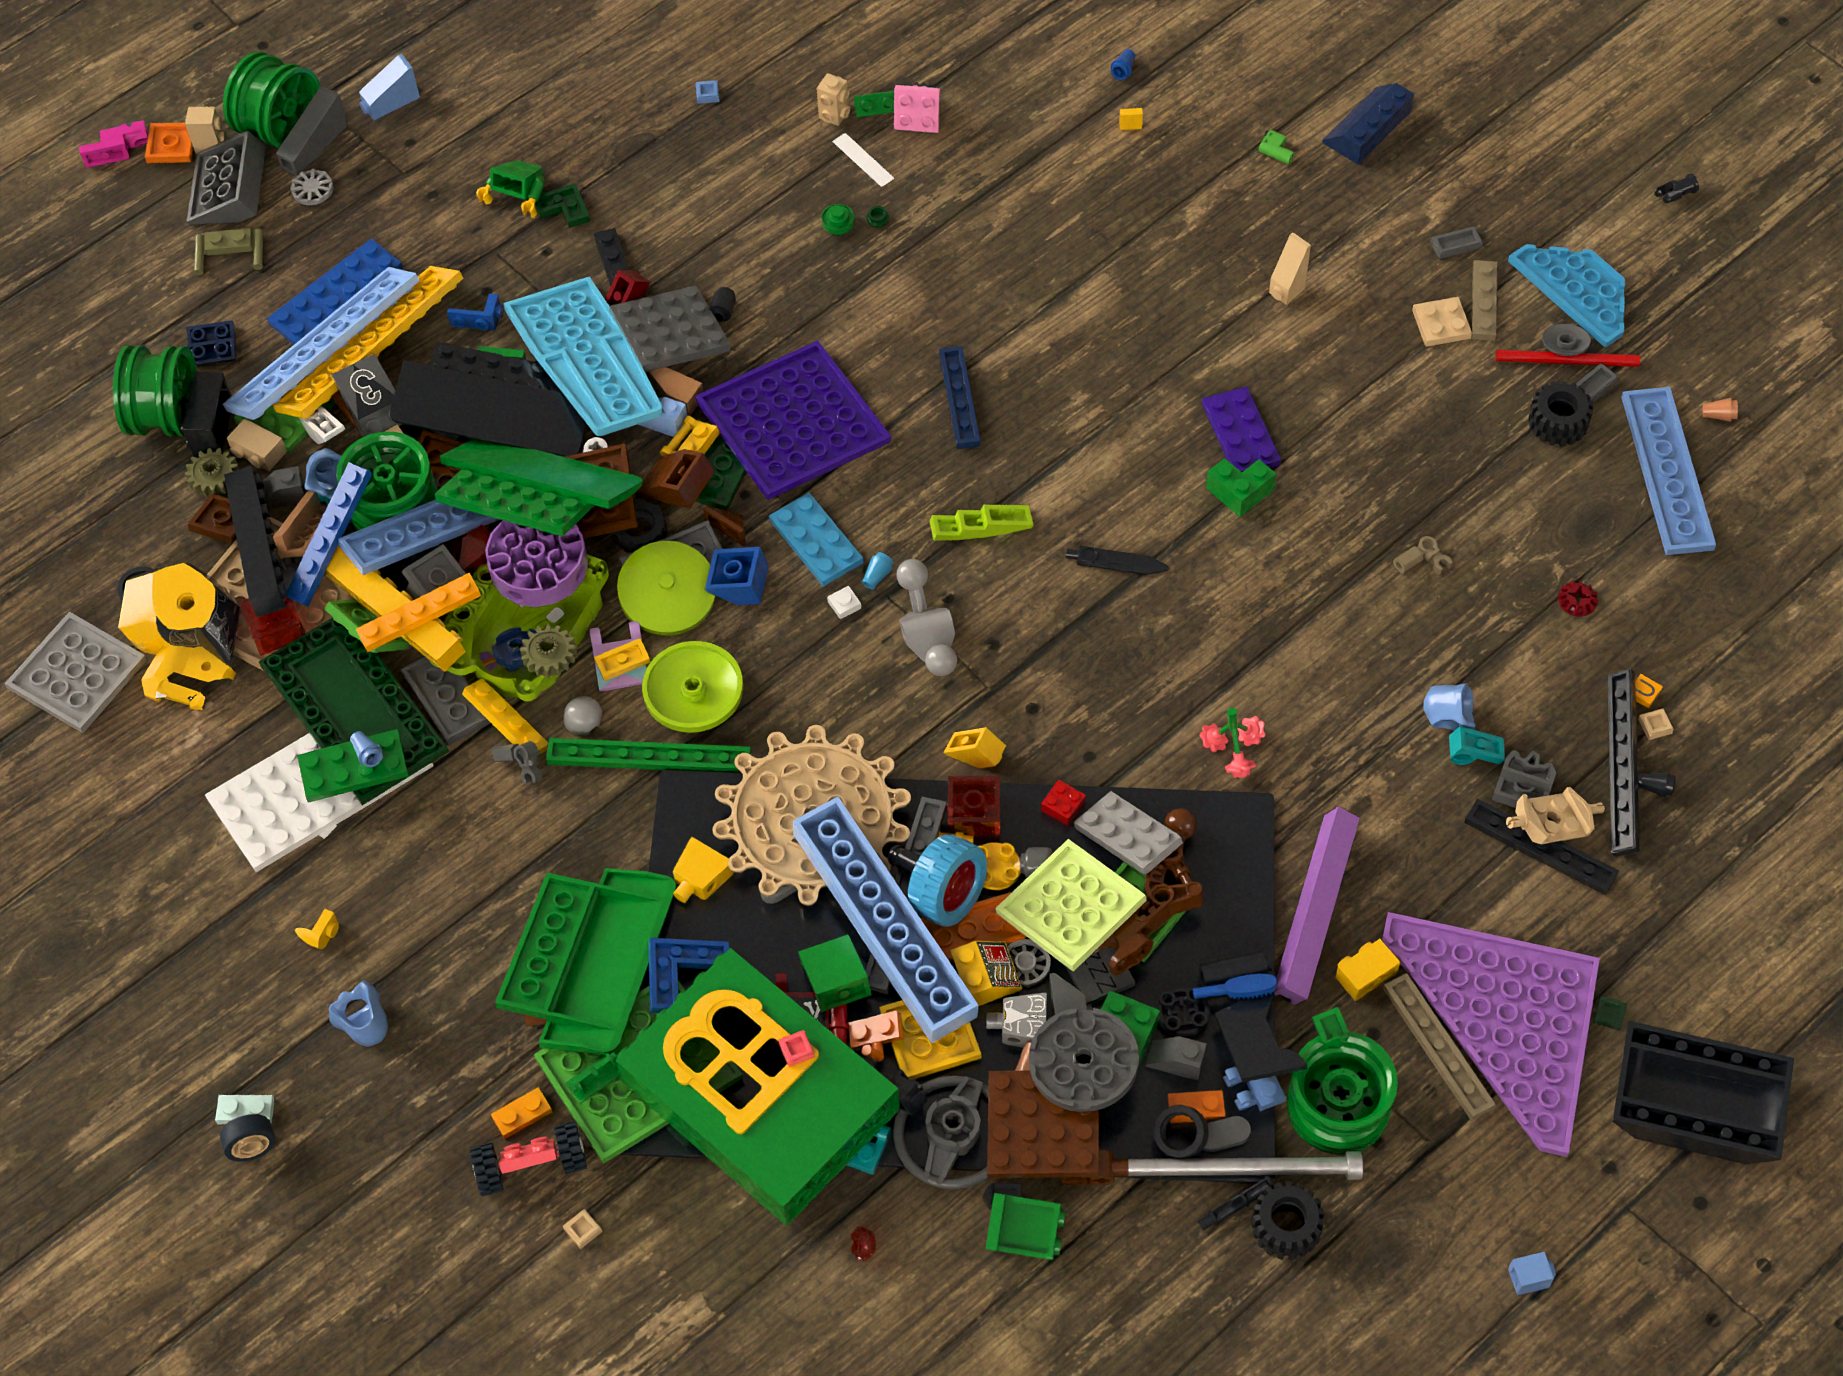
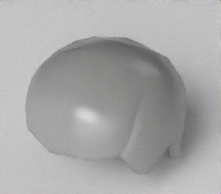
M579 696L567 704L564 710L563 723L566 729L574 735H589L594 727H599L603 710L600 704L593 698Z

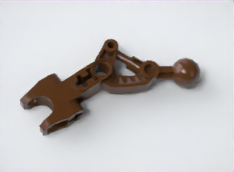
M1174 809L1167 814L1164 820V826L1181 836L1183 844L1146 874L1144 889L1147 901L1092 953L1095 954L1104 948L1116 949V953L1108 963L1109 972L1115 976L1137 965L1150 953L1153 947V940L1149 936L1157 931L1174 914L1193 908H1200L1204 904L1202 885L1191 880V872L1184 861V841L1192 837L1197 828V821L1194 815L1187 809ZM1166 873H1173L1176 880L1182 882V884L1164 885Z

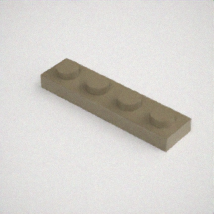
M1474 260L1471 339L1495 341L1497 262Z

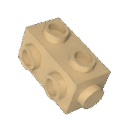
M829 73L823 78L817 87L819 119L839 126L842 120L848 117L850 106L848 102L847 80Z

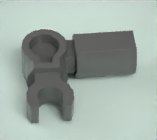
M528 741L520 745H496L492 749L493 758L496 762H519V766L522 767L521 779L523 783L530 781L536 783L542 780V773L536 765L538 763L539 751L534 742Z

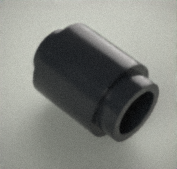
M721 287L715 291L709 310H711L718 322L730 319L736 302L734 291L728 287Z

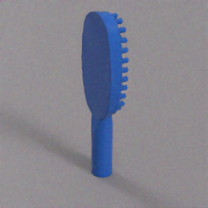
M1270 974L1239 976L1229 979L1225 984L1193 988V997L1197 999L1226 994L1230 998L1233 997V999H1236V997L1238 999L1240 997L1242 999H1245V997L1249 999L1250 996L1251 998H1254V996L1258 998L1259 995L1263 997V994L1267 996V993L1271 995L1274 992L1277 979Z

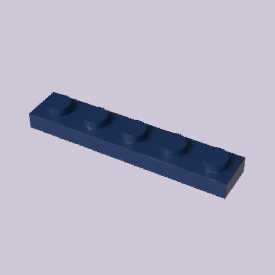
M959 346L939 349L956 448L980 446V437L963 348Z

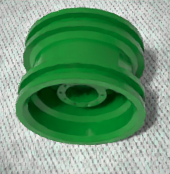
M255 51L249 53L234 67L225 87L223 112L227 125L239 134L249 131L256 138L260 137L264 143L280 148L321 87L318 77L308 68L293 63L284 64L281 59L265 52Z
M125 345L119 351L113 376V404L118 426L124 435L133 436L136 434L138 436H145L150 432L151 428H162L167 436L175 437L178 435L185 437L181 433L180 425L181 420L185 419L186 415L185 402L189 400L190 396L189 383L193 381L194 373L198 372L194 355L189 347L180 346L177 348L175 346H167L162 354H151L150 350L144 345Z
M378 432L358 439L347 448L337 465L336 476L338 484L348 463H352L372 473L350 519L357 530L435 500V493L438 491L425 449L414 438L403 433Z
M1349 1032V1039L1339 1049L1325 1047L1319 1036L1309 1041L1302 1048L1299 1055L1306 1062L1307 1069L1292 1072L1286 1101L1289 1120L1300 1138L1320 1151L1336 1155L1365 1150L1380 1138L1389 1122L1391 1108L1397 1093V1072L1391 1057L1374 1040L1354 1032ZM1338 1066L1339 1069L1330 1071L1329 1067ZM1357 1074H1363L1366 1080H1361ZM1311 1082H1314L1319 1088L1311 1089L1309 1085ZM1372 1100L1373 1105L1371 1107L1365 1106L1363 1103ZM1323 1107L1327 1109V1112L1324 1115L1318 1111L1320 1109H1323ZM1349 1114V1118L1352 1121H1343V1116Z

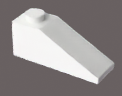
M322 406L318 407L312 416L306 419L299 418L309 437L317 444L324 443L345 430L344 425Z

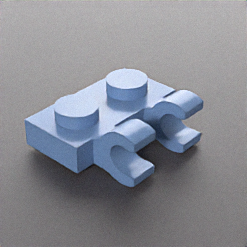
M1236 1067L1225 1071L1226 1076L1223 1079L1227 1087L1242 1082ZM1276 1076L1246 1082L1249 1090L1238 1093L1236 1095L1238 1099L1235 1100L1239 1111L1256 1104L1259 1110L1262 1111L1284 1103L1286 1096Z

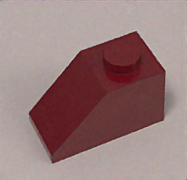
M618 270L605 301L609 306L641 299L644 297L650 281L634 270Z

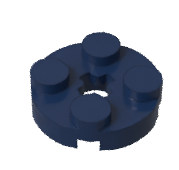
M521 627L511 628L500 633L496 637L495 645L492 644L495 661L499 665L506 667V670L510 672L524 667L520 648L523 647L522 640H529L528 631H522ZM529 629L530 632L537 633L535 630Z

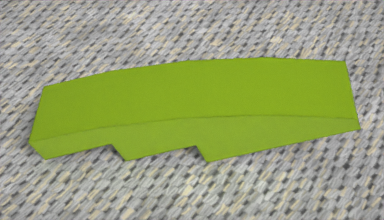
M983 505L981 510H957L955 516L932 515L930 526L934 541L965 540L1030 529L1033 527V520L1029 505Z

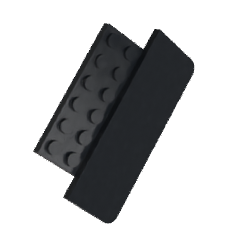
M436 342L429 365L403 361L390 408L391 420L399 424L511 447L536 449L563 457L579 454L587 424L539 362L510 358L496 353Z

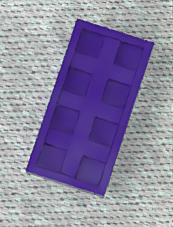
M1247 386L1202 399L1205 413L1226 459L1241 472L1245 471L1258 459L1269 468L1280 466L1281 459Z

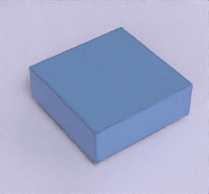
M718 80L696 82L697 104L719 102Z

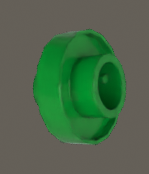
M842 204L828 206L821 215L822 227L833 235L848 233L855 224L854 212L851 208Z

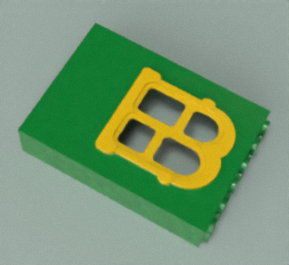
M731 948L725 954H719L713 961V965L706 972H701L687 991H681L677 995L675 1002L668 1009H663L649 1028L645 1027L637 1035L636 1040L629 1047H624L618 1053L615 1060L621 1082L786 1227L900 1110L899 1090L893 1083ZM733 1006L740 1009L761 1027L760 1033L742 1050L734 1048L712 1026L714 1014L722 1007ZM802 1030L805 1031L815 1056L791 1067L787 1064L774 1077L767 1076L750 1060L769 1039L773 1038L778 1041ZM695 1037L705 1038L720 1050V1054L701 1073H695L682 1061L680 1056L683 1044ZM730 1061L737 1064L762 1086L761 1091L743 1109L735 1108L709 1085V1080Z

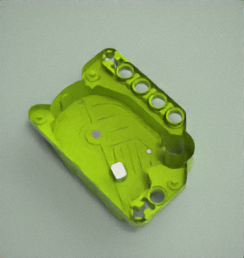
M587 554L589 568L587 567L584 580L570 596L555 604L539 607L519 605L502 596L492 580L483 581L480 579L483 574L489 573L488 563L480 566L472 578L482 596L477 600H472L452 610L444 621L447 631L454 630L458 632V635L463 640L461 644L466 651L446 671L460 676L474 672L478 680L483 678L498 694L504 695V697L520 698L523 701L536 699L539 693L553 685L559 676L554 675L547 678V676L541 675L538 677L535 671L530 673L527 666L510 672L504 669V666L498 665L489 671L481 662L479 653L490 652L493 656L492 644L495 645L496 637L508 629L521 627L522 631L529 632V629H533L537 632L536 627L539 626L542 630H545L547 624L550 625L552 630L557 625L560 626L561 632L567 629L569 636H573L575 647H577L603 605L600 591L609 576L605 561ZM462 611L470 613L468 618L462 620L458 619L457 615Z

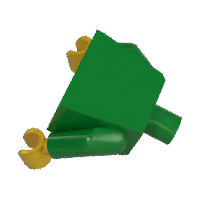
M519 160L491 167L490 176L485 183L486 187H481L477 190V197L480 202L484 200L486 205L493 201L490 193L491 190L523 200L528 198L529 200L521 205L522 212L526 216V213L530 211L531 218H534L537 215L534 204L538 202L545 183L543 169L538 164L533 165Z

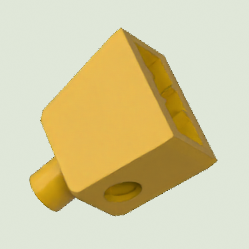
M692 837L673 870L674 880L679 885L673 893L675 898L683 903H686L692 894L702 900L707 899L734 874L728 866L729 859Z

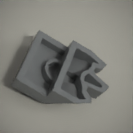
M1513 750L1505 759L1492 800L1516 808L1517 801L1523 794H1526L1528 799L1549 796L1556 776L1553 764H1539L1540 755L1533 750L1526 758H1521L1519 752Z

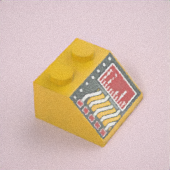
M974 941L951 950L959 976L978 1003V1006L1022 990L1006 942Z

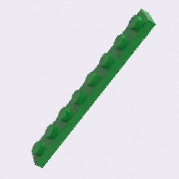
M549 738L546 762L547 765L741 773L735 766V758L741 753L751 755V747Z

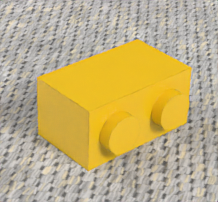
M1381 939L1374 943H1366L1359 949V953L1353 957L1347 956L1338 963L1335 978L1355 1002L1398 973L1400 961Z

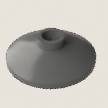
M1557 324L1545 330L1542 341L1544 346L1553 353L1563 356H1574L1585 352L1590 346L1591 339L1589 334L1581 327L1572 324Z

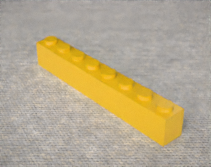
M338 544L324 574L377 618L413 601L406 591L402 590L399 592L396 584L388 577L383 579L378 569L362 575ZM439 618L400 636L443 672L466 652L461 644L462 638L454 630L447 631L445 629L446 625Z

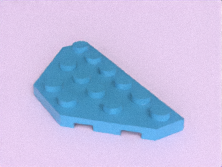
M1526 244L1509 255L1508 262L1603 347H1608L1623 336L1625 278L1593 250L1583 249L1582 252L1569 251V248L1550 246L1549 249L1536 248V245Z

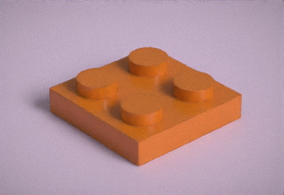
M150 123L145 152L147 163L191 162L193 145L185 123Z

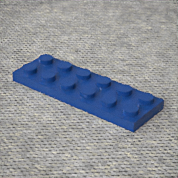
M371 238L267 318L269 325L294 345L386 268L392 267L401 270L403 269L402 263Z

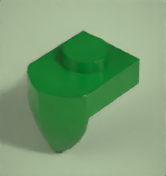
M1339 1007L1312 1017L1322 1044L1325 1047L1339 1049L1349 1039L1350 1033Z

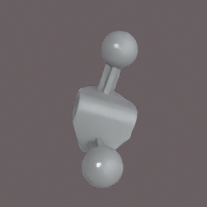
M917 559L905 560L899 565L896 576L898 583L909 592L913 611L907 613L899 620L903 639L906 645L925 662L927 669L932 674L947 676L954 671L957 665V655L951 648L955 629L950 611L947 608H927L923 586L928 579V570L924 563Z

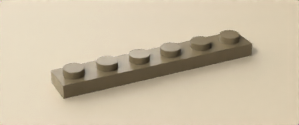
M1406 973L1384 984L1383 990L1470 1120L1472 1121L1495 1109L1496 1104L1409 975Z

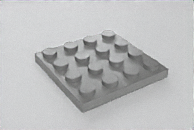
M68 612L4 684L10 691L84 733L145 664L147 658L141 652L75 614Z

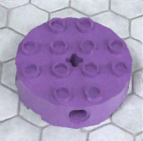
M502 520L491 532L485 549L491 580L500 594L516 604L530 607L555 604L570 596L583 582L588 567L583 535L576 524L564 536H559Z

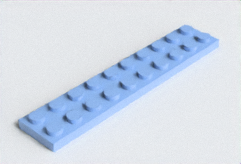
M392 267L386 268L224 402L225 410L252 420L262 416L268 407L277 403L286 392L294 389L298 382L305 376L312 374L315 368L322 362L329 360L335 351L347 345L353 336L361 333L365 326L371 321L378 319L384 310L396 304L402 295L410 292L413 286L420 281L417 274Z

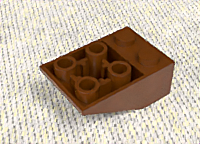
M683 449L659 457L644 479L642 486L635 492V495L691 508L715 471L703 453Z

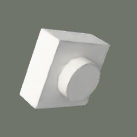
M849 586L827 597L828 603L839 619L861 609V602Z

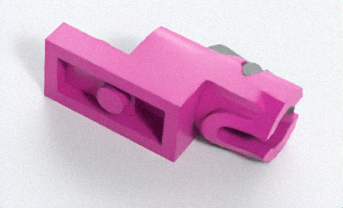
M145 121L115 124L112 128L100 130L101 142L79 146L80 155L85 167L88 168L130 159V148L147 144L149 133L147 127H145Z

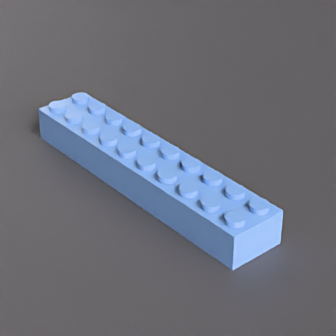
M839 797L793 820L794 837L931 1044L976 1019L978 1016V1003Z

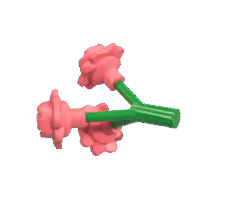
M1229 708L1227 710L1228 723L1222 728H1218L1215 723L1210 726L1204 725L1200 737L1205 748H1210L1212 752L1217 750L1223 751L1226 748L1225 744L1228 743L1225 732L1231 730L1235 749L1233 753L1234 760L1225 766V770L1228 773H1232L1234 778H1244L1250 775V769L1255 768L1256 764L1254 760L1244 758L1243 751H1240L1239 741L1244 742L1245 746L1260 744L1261 738H1264L1266 735L1264 731L1265 723L1259 721L1257 716H1254L1250 719L1244 718L1243 724L1238 722L1237 709Z

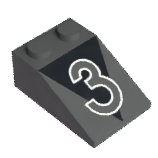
M375 354L331 374L362 438L369 434L383 432L395 425H403L392 421L390 418V408L395 389Z

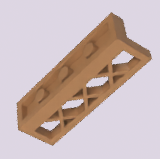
M306 492L273 536L280 558L304 556L328 506L321 505L316 492Z

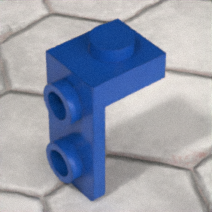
M489 294L484 312L449 308L447 315L451 326L496 331L498 320L503 316L504 307L503 304H500L498 294Z

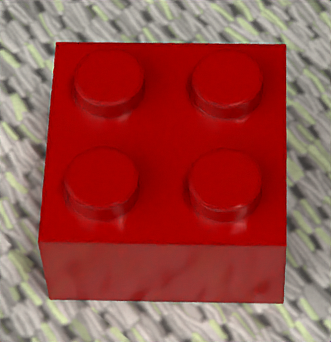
M1058 779L1041 802V811L1069 826L1085 804L1086 795Z

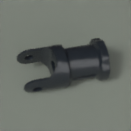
M1690 173L1681 180H1672L1657 187L1654 194L1656 197L1664 195L1663 202L1670 203L1681 199L1683 195L1688 193L1694 194L1699 191V183L1695 175Z

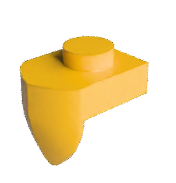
M324 909L312 930L296 928L295 932L307 944L318 949H324L330 938H334L337 934L339 923L334 912Z

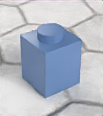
M1545 1252L1512 1259L1508 1268L1517 1295L1550 1288L1556 1276L1554 1265L1551 1260H1547Z

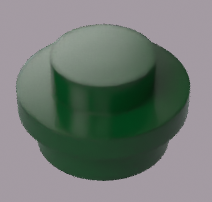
M874 206L867 213L866 220L870 226L880 228L888 223L889 214L885 208Z

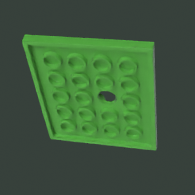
M678 980V994H679L681 991H683V990H685V989L683 988V986L681 985V983H680L679 980ZM650 985L638 992L620 1045L614 1051L616 1055L624 1047H629L636 1040L639 1032L645 1027L649 1028L656 1020L658 1013H650ZM700 1037L691 1038L686 1041L680 1051L682 1061L695 1073H701L720 1054V1050L705 1038ZM546 1048L534 1054L536 1061L603 1164L669 1124L621 1082L620 1077L583 1103L579 1102L566 1085V1082L605 1056L604 1054ZM730 1061L709 1080V1085L720 1093L743 1079V1075L737 1065Z

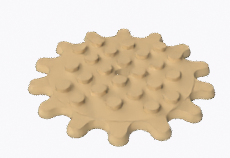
M820 725L810 726L807 729L805 740L799 744L790 743L781 732H773L767 738L770 750L768 755L764 758H755L748 753L737 755L734 763L736 768L743 774L742 781L733 786L720 785L715 791L716 799L730 806L732 813L729 818L714 824L713 834L721 840H735L739 845L738 851L728 860L729 868L735 873H741L751 868L760 870L762 872V879L759 883V891L767 897L773 896L782 886L792 885L797 888L799 901L805 906L813 905L818 899L819 890L827 885L794 837L793 820L839 797L889 872L891 864L888 863V859L882 853L883 847L889 843L902 844L908 840L910 835L909 829L905 825L895 822L892 817L895 810L907 806L911 801L910 792L906 789H891L885 784V777L894 769L893 759L888 756H882L874 761L865 760L861 756L864 739L856 733L848 735L841 744L832 745L826 740L825 730Z

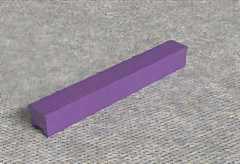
M1336 807V809L1324 815L1276 978L1275 995L1281 994L1290 999V1003L1293 1005L1308 999L1360 819L1340 807Z

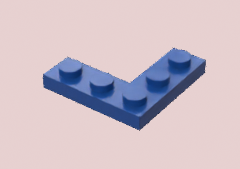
M650 938L648 942L650 1013L659 1014L663 1009H668L675 1002L678 995L677 968L709 969L719 954H725L729 950V942Z

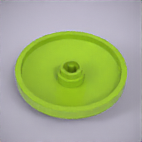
M658 541L639 548L629 556L619 573L617 591L623 612L631 622H639L640 629L651 634L672 636L692 630L705 620L714 605L716 596L705 590L710 564L699 551L689 545L676 541Z
M687 641L668 647L650 662L644 673L642 692L648 711L660 724L679 732H702L722 724L736 711L743 695V678L738 663L723 648L708 642Z

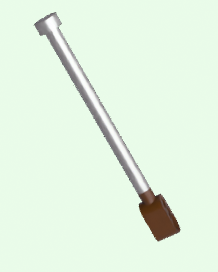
M1099 1150V1177H1062V1183L1072 1186L1109 1185L1115 1181V1176L1346 1174L1347 1180H1361L1363 1161L1361 1152H1346L1345 1157L1114 1159L1113 1152Z

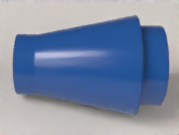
M1124 50L1112 62L1111 74L1114 78L1123 80L1131 75L1133 62L1136 57L1133 50Z

